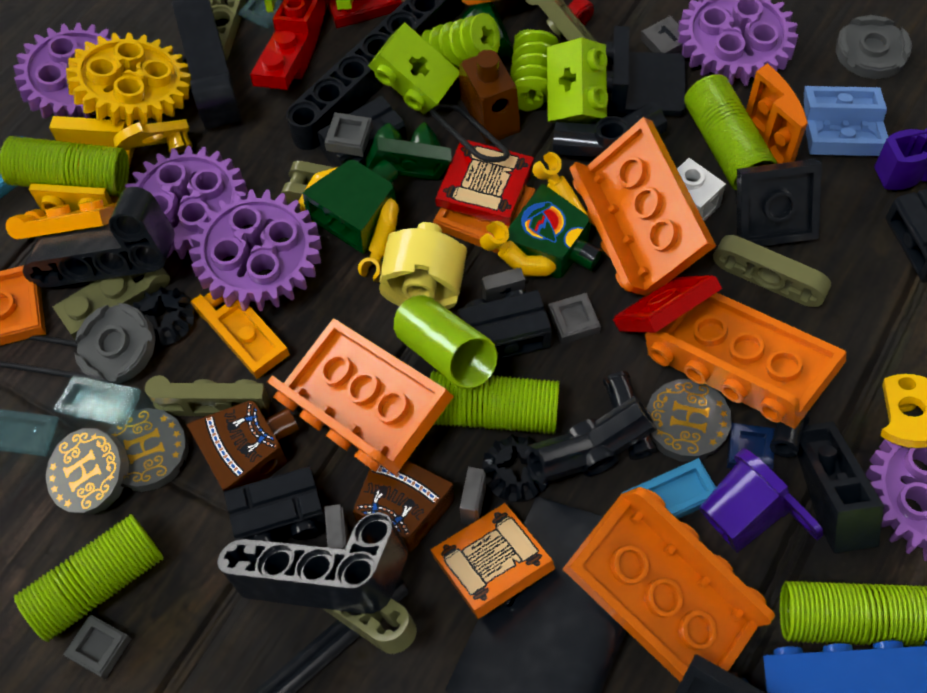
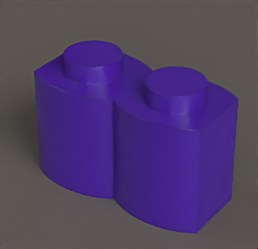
M927 128L925 130H902L886 139L874 166L884 189L903 190L915 186L920 181L927 182Z

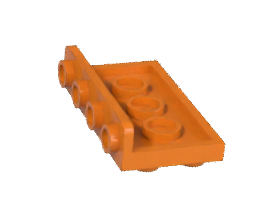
M645 117L641 118L590 164L584 165L575 162L570 166L569 169L574 178L573 186L582 196L588 208L586 212L591 223L596 226L602 239L601 247L606 255L611 258L617 271L615 274L617 282L627 292L643 296L648 295L652 291L666 285L716 247L653 121Z
M715 293L656 333H645L648 355L659 365H669L686 374L693 382L706 384L722 392L729 400L735 403L742 402L760 411L768 420L776 423L782 422L794 429L846 363L847 351L719 293Z
M334 318L284 383L273 375L267 381V383L278 390L273 398L290 411L294 412L299 406L303 409L299 417L312 427L320 431L324 425L327 426L330 430L326 436L345 451H348L351 445L359 449L354 457L371 470L376 472L382 466L395 476L454 397L441 385Z
M642 487L622 493L562 570L679 682H681L695 654L728 672L758 626L770 625L775 618V613L766 605V599L761 593L746 586L733 573L732 566L724 558L713 554L699 540L698 533L691 526L680 522L665 508V502L658 494Z

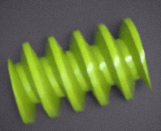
M479 13L465 19L437 25L432 30H425L421 36L456 68H460L462 61L477 56L483 50H492L498 53L500 46L498 25L494 18L487 13Z
M526 29L514 36L511 78L517 88L518 107L520 110L534 111L548 102L547 47L559 44L557 37L550 32Z

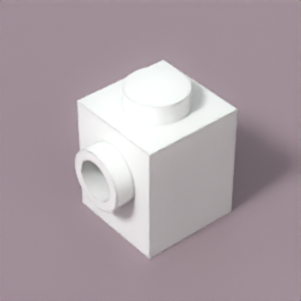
M688 158L677 170L702 219L705 221L720 207L726 183L691 158Z

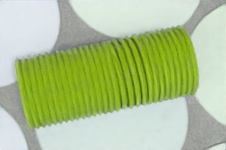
M723 75L706 76L689 88L684 97V104L732 189L737 190V169L777 164L773 154L727 77Z
M9 136L3 142L0 151V174L3 181L7 185L30 187V184L34 183L106 188L109 196L119 197L121 192L126 189L125 184H128L129 158L123 147Z
M424 295L413 296L404 301L397 309L394 317V331L397 338L457 387L464 389L476 388L485 383L493 374L498 358L495 344L437 301Z
M433 370L431 372L430 379L447 389L454 396L433 425L441 424L443 426L445 424L446 426L454 425L455 427L458 425L465 428L467 426L470 428L474 426V428L479 427L480 429L484 427L485 429L492 428L493 430L495 428L497 430L505 429L506 431L508 429L510 431L518 430L519 432L522 430L523 432L527 431V433L530 431L531 433L539 432L541 434L543 432L544 434L552 433L553 435L556 433L560 383L558 380L555 382L554 380L546 381L545 379L543 381L541 379L533 380L532 378L529 380L528 377L526 379L524 377L516 379V377L512 378L511 376L508 378L507 376L499 377L497 375L495 377L492 375L480 386L464 389L457 387L439 371L435 372Z
M129 514V517H125V520L121 519V522H117V525H114L109 531L106 530L105 533H102V536H98V539L94 538V542L90 541V544H86V547H82V550L78 549V552L70 555L69 559H65L64 563L60 562V566L50 569V572H47L46 575L43 574L34 583H30V586H26V589L24 588L18 594H14V601L34 632L43 641L50 642L51 639H54L55 636L57 637L59 633L61 634L70 625H74V622H78V619L88 615L89 611L92 612L93 608L98 607V604L101 605L110 596L117 594V591H121V588H125V585H129V582L132 583L133 580L144 574V571H148V568L152 569V566H155L164 557L134 515Z
M786 580L782 585L780 593L779 614L782 635L787 642L792 641L793 643L801 641L802 643H849L850 645L867 644L870 646L877 642L894 640L903 642L904 647L925 646L924 641L927 640V586L873 585L870 583L867 585L865 583L851 584L844 582L818 583L816 581L813 583L811 581L794 582L792 580L789 582Z

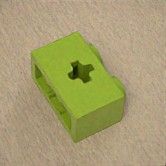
M405 22L390 36L368 65L381 83L394 88L403 96L404 102L410 108L420 111L422 114L427 113L438 105L459 76V70Z
M581 37L547 47L548 122L589 124L607 117L606 44Z

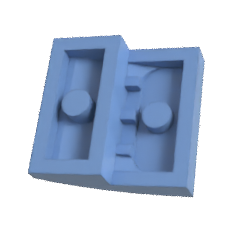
M805 86L804 112L808 122L806 137L809 154L879 156L888 138L884 124L887 107L881 88Z

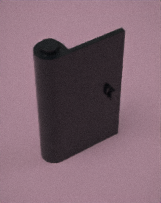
M536 496L523 525L551 557L555 570L478 619L445 689L447 693H602L627 631L562 569L604 516Z

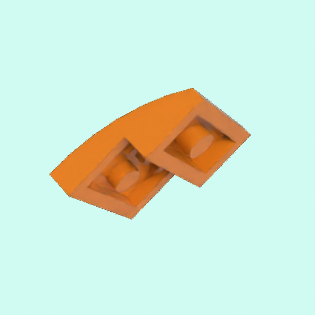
M767 63L756 71L746 111L766 142L777 164L794 162L808 122L802 105L794 91L782 76Z

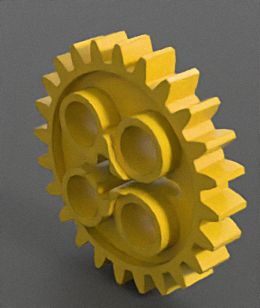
M112 33V40L109 41L98 36L97 45L86 41L85 50L75 49V58L68 59L69 68H66L68 93L74 96L75 105L83 104V112L85 114L96 111V120L98 121L108 116L111 117V125L114 126L120 119L125 120L127 126L132 125L134 120H139L142 124H148L149 118H153L159 123L162 122V113L174 117L175 108L183 109L184 100H189L191 75L189 74L188 64L183 63L182 54L173 55V46L161 48L160 39L149 43L147 42L146 35L143 34L139 40H135L131 33H127L125 39H120L116 33Z

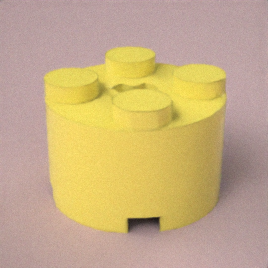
M422 222L417 228L389 233L379 277L380 293L384 298L397 306H401L404 301L413 296L424 295L431 297L443 307L451 309L457 303L461 290L467 255L466 246L442 233L441 227L431 222Z

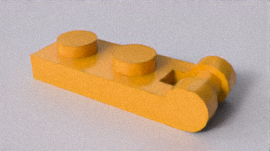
M95 199L79 203L80 209L73 211L70 210L69 204L45 209V212L40 209H34L25 214H18L8 218L5 225L6 231L14 239H24L104 226L109 224V219L116 203L104 205L103 199Z
M209 292L205 296L199 294L190 301L200 317L212 327L256 379L263 376L290 355L284 343L250 306H248L246 311H242L238 299L230 307L223 305L218 310L214 308L224 302L223 295L214 300Z

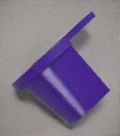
M745 448L734 456L737 464L699 507L708 522L736 553L788 513L814 539L819 540L823 536L821 525L789 493L788 486L760 458Z

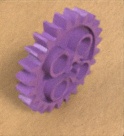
M691 0L689 8L683 10L682 18L679 21L678 43L682 44V55L684 57H691L689 64L691 68L699 65L702 66L701 76L713 72L715 73L714 75L727 77L731 85H733L735 78H740L744 86H748L749 78H755L756 71L767 63L776 71L778 68L784 70L787 61L792 59L798 39V34L795 33L797 23L791 22L793 13L782 12L785 3L778 2L772 4V0H698V2Z
M80 23L75 25L74 30H69L65 24H61V32L56 33L51 28H47L48 37L44 38L37 34L34 35L36 45L25 43L26 54H17L19 64L13 67L16 74L14 79L22 101L29 103L32 112L40 109L44 119L53 113L54 116L92 118L96 111L85 114L83 112V104L75 105L74 96L69 95L66 68H69L68 59L75 58V49L85 50L86 41L97 45L98 36L103 37L107 41L112 40L109 29H105L98 34L94 24L87 31L82 30Z
M187 146L182 155H179L175 148H171L170 157L167 159L158 153L156 154L158 163L153 165L147 161L143 162L146 172H133L132 175L136 183L125 184V188L140 187L149 191L155 197L172 225L175 237L167 258L172 254L173 250H176L180 259H184L187 250L194 248L190 237L191 235L199 234L196 226L197 220L209 223L205 211L209 209L218 213L221 210L218 203L220 199L228 205L234 203L233 193H237L242 200L247 199L248 189L240 169L234 168L230 158L223 160L219 151H216L209 157L206 147H202L197 154H193L191 146Z
M251 189L245 200H242L237 193H233L234 203L230 205L220 199L218 203L221 210L218 213L207 209L205 212L209 223L197 221L196 226L199 234L191 235L190 239L194 248L189 250L192 262H194L191 265L195 276L198 277L203 289L209 288L214 300L223 295L225 305L230 307L238 299L242 311H246L250 302H256L259 311H263L266 300H271L277 308L280 306L279 296L284 294L290 300L295 299L292 290L294 286L303 290L307 289L304 276H316L313 264L321 263L318 250L322 249L320 236H317L319 233L316 222L311 221L308 210L301 211L299 201L295 200L287 205L284 193H281L276 200H272L270 190L267 189L263 193L262 198H256L253 189ZM245 225H253L250 228L241 229ZM281 238H290L285 242H276ZM228 256H236L230 261H222ZM263 270H272L267 275H257Z
M884 439L879 446L880 450H876L869 460L873 465H870L865 472L867 478L873 481L870 483L884 504L881 528L891 526L894 529L889 539L892 543L902 537L906 539L907 554L914 551L917 546L923 548L924 561H927V471L918 468L913 461L919 460L927 466V447L909 448ZM906 499L916 501L921 506L922 512L912 509L907 504Z

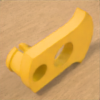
M186 119L151 124L137 122L124 128L113 138L115 147H123L124 150L167 143L169 153L171 148H175L179 154L185 152L187 146L193 147L187 134L189 126Z
M897 374L884 378L882 387L889 425L882 429L880 436L900 446L926 448L927 378L914 374ZM918 406L924 414L912 417L902 412L912 411Z

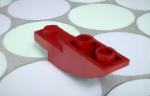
M327 0L282 1L272 18L275 32L250 73L253 86L288 90L293 79L303 78L320 34Z

